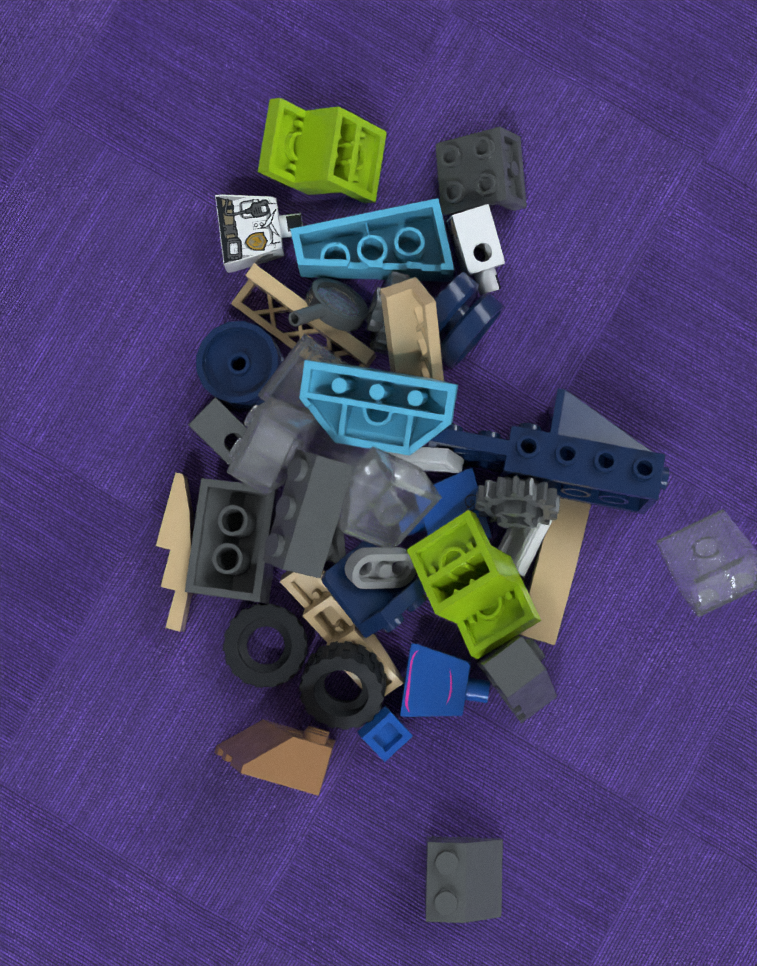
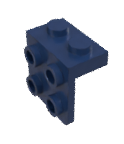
M371 539L362 541L321 576L322 583L365 639L382 628L386 633H389L405 620L402 613L406 609L412 612L428 599L424 594L425 590L419 576L404 587L384 589H360L347 578L345 565L348 558L358 549L377 547Z

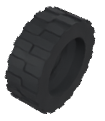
M256 604L245 608L230 621V625L224 634L223 651H225L226 656L224 659L232 669L231 672L248 685L264 688L283 684L293 678L305 662L308 651L307 634L301 621L298 620L295 614L281 606ZM272 627L279 631L284 639V652L272 664L257 663L248 653V638L257 628Z
M336 641L331 642L327 646L323 645L318 648L316 653H312L309 656L308 662L305 664L299 686L301 702L304 703L305 710L309 715H313L317 722L320 724L322 722L327 727L342 728V730H349L351 727H361L364 723L372 721L374 715L378 714L381 709L387 682L382 662L378 661L377 655L368 651L363 645L359 644L358 646L349 641H345V643H338ZM336 670L351 672L360 679L362 691L352 700L337 699L326 691L324 684L326 677Z

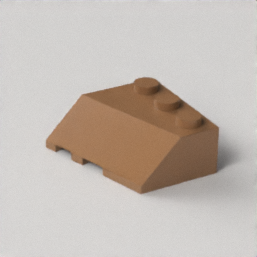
M263 719L216 745L214 753L222 756L224 761L231 762L230 765L242 774L319 796L336 740L328 738L330 732L321 728L308 725L306 730L302 731Z

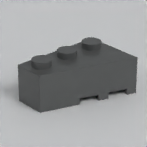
M515 636L479 660L477 665L522 724L554 700L557 695L548 672L541 663V660L546 657L532 638L525 639L522 636Z

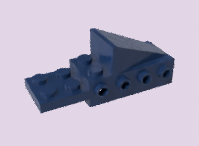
M559 388L548 408L544 431H541L542 428L538 425L520 423L518 427L511 426L505 440L501 439V435L496 432L481 430L478 431V434L463 432L461 426L451 424L430 440L428 447L449 448L464 459L463 465L499 472L498 477L508 476L513 478V476H518L520 479L530 477L536 479L539 483L546 482L548 483V489H557V495H560L561 499L645 514L659 500L660 489H666L669 479V467H664L666 454L650 451L567 390Z

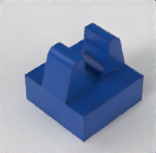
M386 706L378 714L374 715L372 721L366 722L357 731L361 738L384 762L413 737L409 730Z

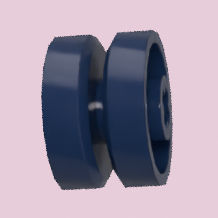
M465 272L458 275L434 299L437 308L439 338L441 339L447 334L440 344L442 362L450 369L456 367L466 357L505 308L491 294L483 295L469 307L479 291V284Z
M246 321L227 322L214 328L202 340L196 355L197 374L203 387L225 407L238 412L257 411L270 405L281 393L286 380V361L280 348L260 326ZM238 367L244 368L240 371H237Z

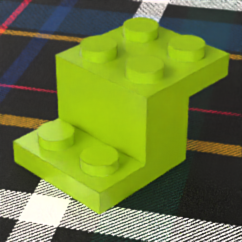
M282 98L270 99L258 172L307 195L341 192L362 203H376L387 132L339 106L305 111Z
M467 510L407 549L435 614L457 624L472 657L476 659L483 657L542 621L511 556L491 546L476 513Z

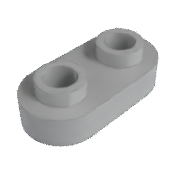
M401 547L361 548L351 554L345 565L347 578L360 589L401 588L409 584L417 573L407 550Z

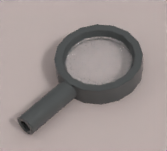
M318 278L312 283L306 293L305 300L308 307L291 312L288 320L292 326L297 327L320 319L335 329L347 332L356 331L367 318L368 307L362 297L349 286L337 280Z

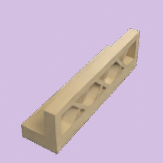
M255 263L245 275L248 281L231 302L232 306L305 360L320 361L319 359L329 358L330 363H334V357L350 355L360 363V367L368 368L376 358L373 350L347 331L335 329L320 319L306 323L313 329L303 330V325L298 326L299 331L282 333L278 330L275 314L293 312L308 307L305 300ZM256 286L267 294L269 309L253 311L244 305L243 302ZM273 299L283 307L274 308ZM270 315L271 324L261 316ZM320 333L327 340L328 353L312 355L306 350L304 336ZM299 336L301 346L290 338ZM332 343L343 351L333 352Z
M416 277L380 289L391 372L444 381L437 308L434 298Z

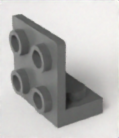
M496 127L436 144L442 214L449 216L489 204V206L497 204L513 211L527 208L521 137L502 127Z

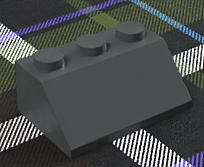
M300 449L295 450L294 457L288 466V477L282 497L278 500L276 506V517L273 527L265 542V553L262 561L282 570L321 578L354 466Z
M201 478L185 592L269 604L274 566L262 560L265 553V542L273 527L276 517V506L278 500L282 497V490L271 486Z

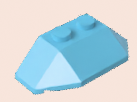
M305 360L299 399L305 407H308L315 419L335 443L410 456L452 424L458 385L416 375L354 365Z

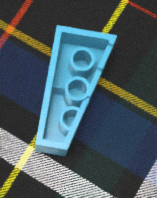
M438 198L290 229L301 277L387 280L388 274L394 271L409 275V278L416 277L419 281L452 282L454 278V266Z

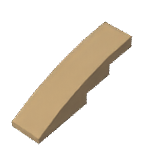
M175 472L156 546L170 550L161 587L175 590L165 628L185 632L193 594L185 592L194 531V513L188 478L183 474Z
M560 498L557 520L552 521L537 551L536 563L528 587V593L542 621L519 635L555 645L573 581L591 504Z
M286 571L282 574L280 583L305 608L303 617L323 637L327 645L336 641L338 643L349 641L358 646L359 644L363 645L368 651L375 653L378 661L382 662L384 674L387 676L384 696L404 684L402 675L377 637L372 634L365 639L322 583L321 578ZM345 671L362 689L360 679L355 674Z

